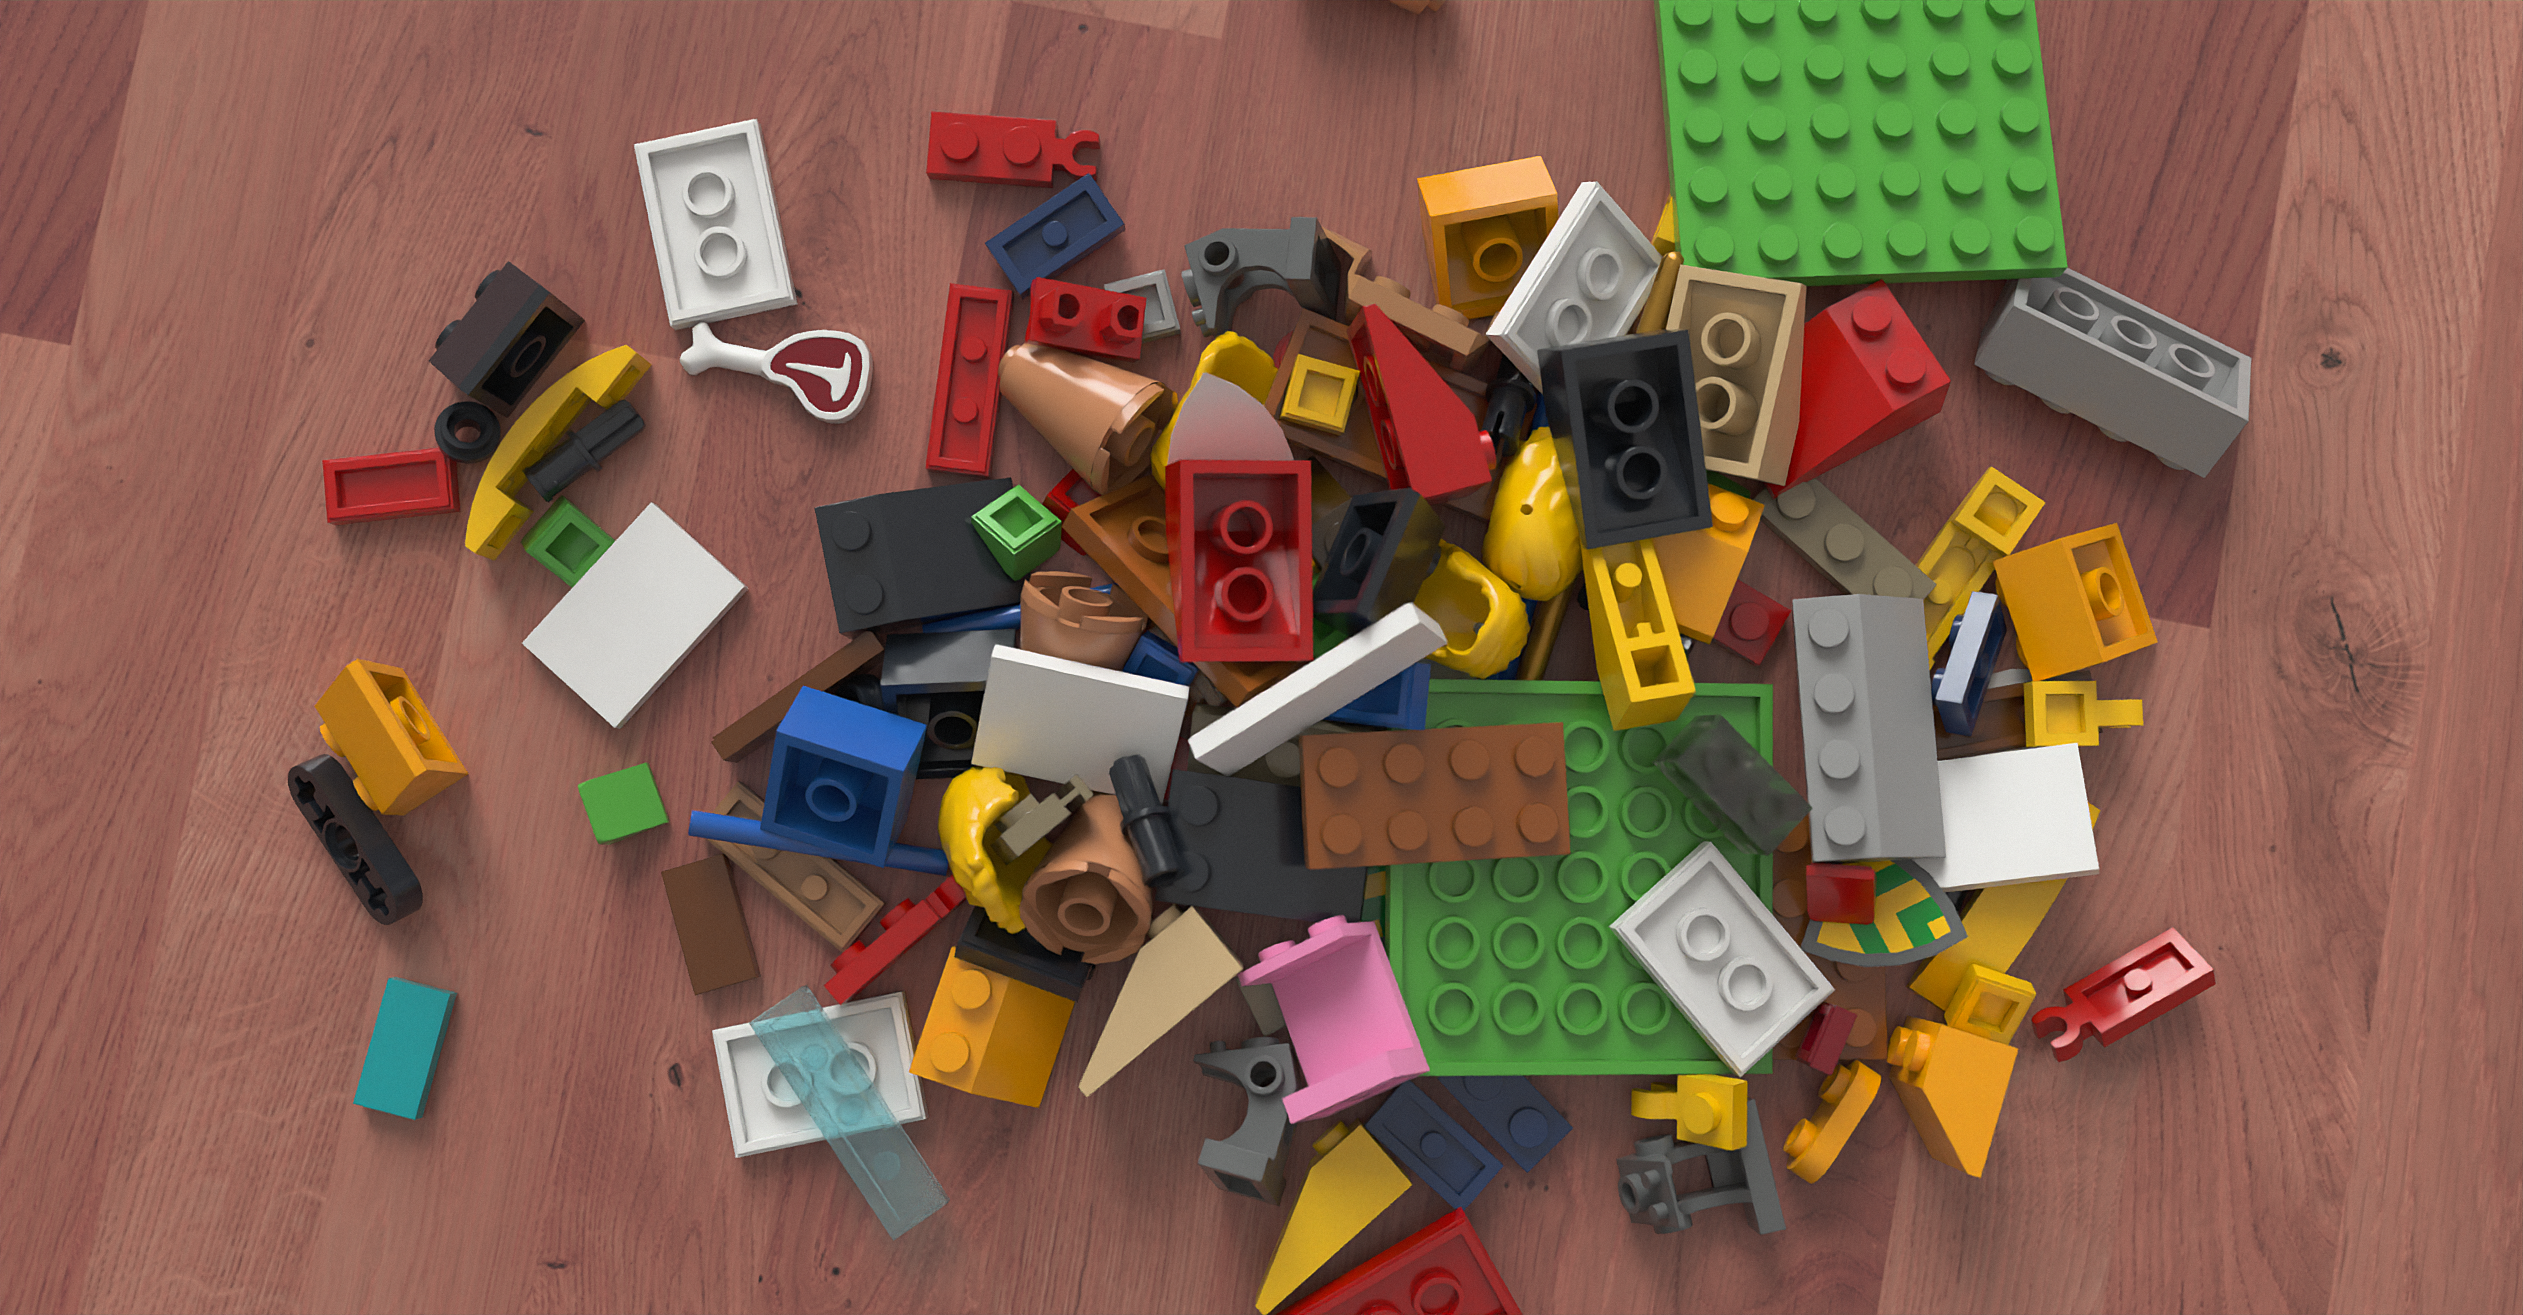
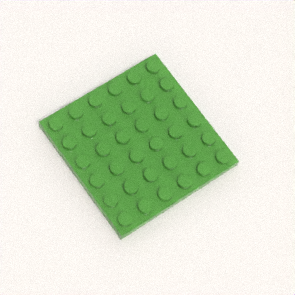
M1654 0L1670 195L1673 204L1675 251L1682 254L1684 258L1683 265L1801 283L1806 286L1874 284L1882 279L1885 283L2055 278L2060 277L2068 268L2034 0Z
M1429 680L1425 729L1563 722L1571 854L1386 865L1385 952L1430 1071L1420 1076L1733 1074L1612 932L1609 926L1703 841L1712 842L1773 915V684L1694 683L1696 692L1676 721L1614 731L1600 681ZM1387 727V731L1412 730ZM1773 1048L1745 1074H1773Z

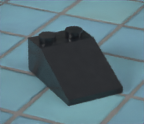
M1655 330L1538 349L1546 417L1583 548L1592 549L1713 527L1689 330Z
M1012 478L876 494L815 507L839 634L854 640L867 630L879 635L1021 603V591L1023 590L1025 580L1029 583L1032 575L1031 571L1019 580L1014 581L1001 567L971 523V516L1014 488Z
M1173 769L1168 803L1172 817L1168 822V826L1180 862L1184 865L1185 874L1174 882L1157 887L1156 901L1312 922H1321L1335 916L1344 915L1347 923L1362 922L1369 866L1305 869L1301 787Z

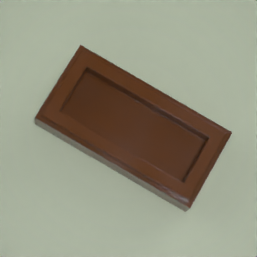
M720 854L662 871L663 882L694 995L760 977L759 966L729 858L725 854Z

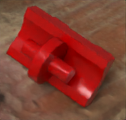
M1036 277L1031 283V310L1025 343L1135 363L1140 360L1147 298Z

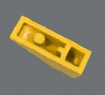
M1579 535L1597 672L1613 730L1617 731L1676 721L1696 690L1652 539L1584 549Z
M1359 1118L1348 1127L1341 1120L1337 1121L1312 1144V1147L1318 1154L1309 1161L1256 1293V1308L1262 1315H1267L1412 1186L1409 1176L1372 1133L1364 1127Z

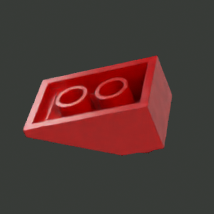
M1883 279L1829 306L1804 324L1799 425L1785 486L1763 482L1773 500L1778 495L1802 482H1808L1941 412L1951 380Z
M1374 303L1363 306L1346 331L1356 369L1360 371L1359 380L1389 490L1411 488L1420 493L1430 506L1470 496L1492 481L1489 470L1496 468V455L1489 433L1486 430L1478 431L1475 416L1378 305Z
M1180 459L1166 465V539L1179 661H1313L1311 461Z

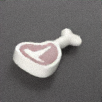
M703 321L699 322L692 329L693 345L683 352L680 357V363L690 375H697L710 367H721L760 375L774 384L785 386L795 393L808 413L820 421L831 424L845 423L858 415L870 393L873 374L872 355L865 342L850 333L832 330H817L795 334L765 351L723 343L713 335L708 324Z

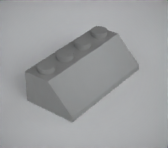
M2069 268L2060 277L2007 279L1980 335L1974 365L1982 368L1990 378L2004 385H2017L2039 396L2048 407L2057 412L2073 413L2096 424L2108 437L2121 442L2130 441L2154 453L2162 463L2173 469H2187L2205 478L2249 421L2250 357Z
M1865 594L1792 599V622L1812 863L1843 864L1946 857L1923 599Z

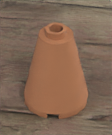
M1024 343L1022 346L1015 345L1004 355L998 368V376L1001 378L1000 392L1084 481L1101 495L1139 480L1152 466L1150 459L1152 448L1150 446L1159 430H1164L1178 406L1177 393L1163 382L1066 350Z
M1060 571L1036 572L1031 575L1029 583L1025 580L1023 590L1021 591L1020 650L1122 672L1147 626L1148 615L1118 585L1112 584L1109 595L1090 589L1093 579L1090 576Z
M1092 790L1091 792L1094 795L1078 808L1025 882L1020 903V917L1029 934L1048 950L1061 955L1063 946L1079 952L1084 951L1081 962L1099 964L1120 961L1138 952L1152 923L1151 887L1145 886L1143 883V875L1130 836L1121 833L1119 826L1124 817L1117 796Z

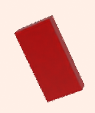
M439 448L322 460L327 523L345 525L461 512L456 461L445 456Z

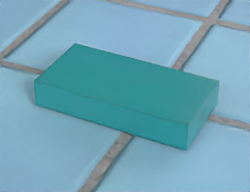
M399 977L388 978L353 1104L413 1120L423 1117L457 996L456 992Z

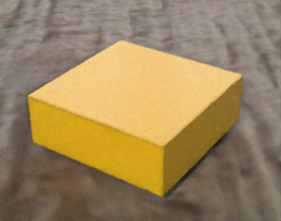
M1298 354L1295 358L1280 419L1341 436L1345 430L1360 371Z
M1971 963L1945 1011L1944 1017L1949 1027L2009 1045L2033 1002L2036 992L2031 982Z

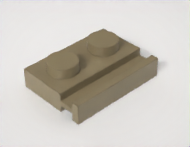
M1077 774L1056 792L1060 800L1053 793L1039 804L1033 795L1030 794L995 824L1002 835L990 846L1006 866L1070 815L1064 806L1072 813L1094 795Z

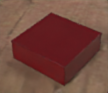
M1826 1002L1819 1004L1814 1011L1795 1055L1797 1057L1796 1061L1832 1076L1858 1015L1834 1004Z

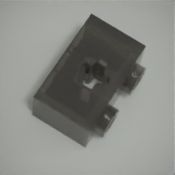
M1721 714L1695 716L1652 762L1745 854L1769 856L1813 809Z

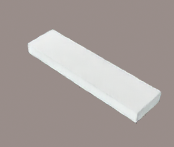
M1412 603L1405 604L1193 735L1188 741L1196 760L1226 776L1232 775L1447 644L1448 642L1440 625Z

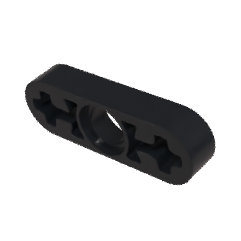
M322 754L292 767L288 773V787L295 804L368 913L377 922L383 925H390L418 911L423 903V893L416 875L376 815L360 798L353 781L342 765L334 757Z

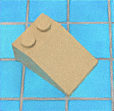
M1680 265L1666 329L1689 330L1706 470L1785 486L1799 425L1806 285Z
M1175 903L1151 923L1148 935L1152 940L1139 950L1078 1086L1086 1098L1243 969V961L1198 906H1192L1184 912Z

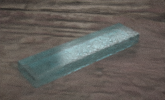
M808 985L802 986L749 1023L893 1241L950 1201V1198Z

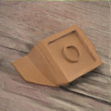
M1322 227L1331 245L1347 252L1355 259L1347 276L1344 296V325L1350 326L1363 306L1376 303L1422 357L1463 374L1468 372L1470 366L1474 368L1479 364L1490 342L1486 333L1500 313L1499 311H1496L1483 337L1480 333L1468 328V318L1454 309L1435 304L1431 310L1410 300L1411 292L1403 285L1389 278L1377 276L1373 282L1362 277L1372 257V250Z

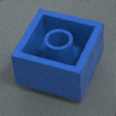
M802 686L776 731L760 829L884 868L908 818L927 725Z

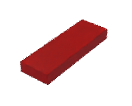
M950 283L925 466L928 472L990 479L1002 394L1000 392L1001 378L998 376V368L1008 349L1015 296L1011 290Z

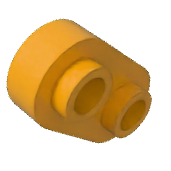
M1858 1060L1853 1061L1846 1068L1841 1064L1836 1065L1832 1076L1827 1075L1819 1089L1818 1096L1823 1101L1810 1121L1805 1118L1801 1119L1791 1130L1784 1143L1783 1151L1789 1154L1786 1165L1788 1170L1809 1184L1815 1183L1824 1175L1872 1103L1881 1083V1075Z

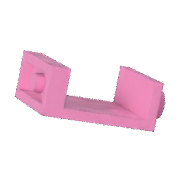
M1344 915L1323 920L1308 928L1309 939L1297 945L1295 941L1291 940L1268 947L1258 953L1261 963L1237 974L1241 986L1272 984L1309 1087L1282 1099L1291 1124L1328 1117L1430 1071L1374 921L1347 923Z

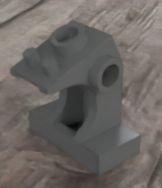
M1291 217L1290 229L1222 228L1184 245L1190 269L1182 271V279L1193 307L1202 306V308L1192 311V317L1197 327L1200 326L1204 337L1213 335L1216 338V336L1231 331L1233 317L1240 303L1247 301L1257 290L1271 288L1289 293L1297 300L1302 309L1305 308L1336 321L1342 265L1317 217ZM1244 275L1243 282L1238 287L1227 288L1233 279Z
M1257 1037L1241 1042V1049L1236 1050L1226 1049L1225 1041L1211 1042L1210 1053L1195 1054L1194 1063L1200 1065L1204 1076L1233 1083L1245 1089L1249 1097L1247 1116L1241 1128L1233 1135L1222 1141L1205 1138L1198 1165L1218 1189L1280 1206L1287 1182L1283 1177V1172L1298 1124L1290 1123L1282 1099L1302 1090L1297 1057L1289 1043L1280 1044L1279 1039L1274 1037Z
M1747 1096V1146L1730 1151L1684 1140L1673 1143L1671 1134H1662L1635 1141L1636 1153L1616 1159L1620 1174L1618 1182L1619 1197L1624 1208L1629 1213L1631 1223L1653 1225L1656 1234L1685 1230L1693 1226L1691 1213L1735 1203H1743L1748 1226L1760 1235L1786 1229L1755 1099ZM1705 1155L1712 1187L1677 1195L1672 1178L1673 1170L1671 1165L1686 1159Z

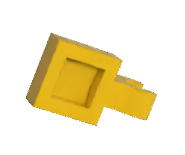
M2032 681L2024 683L2026 748L2049 747L2078 743V747L2099 746L2098 728L2114 729L2144 726L2142 700H2097L2096 681Z
M1678 1074L1677 1086L1669 1083L1653 1082L1651 1083V1090L1631 1089V1115L1645 1119L1677 1120V1139L1733 1151L1747 1146L1748 1081L1714 1074Z

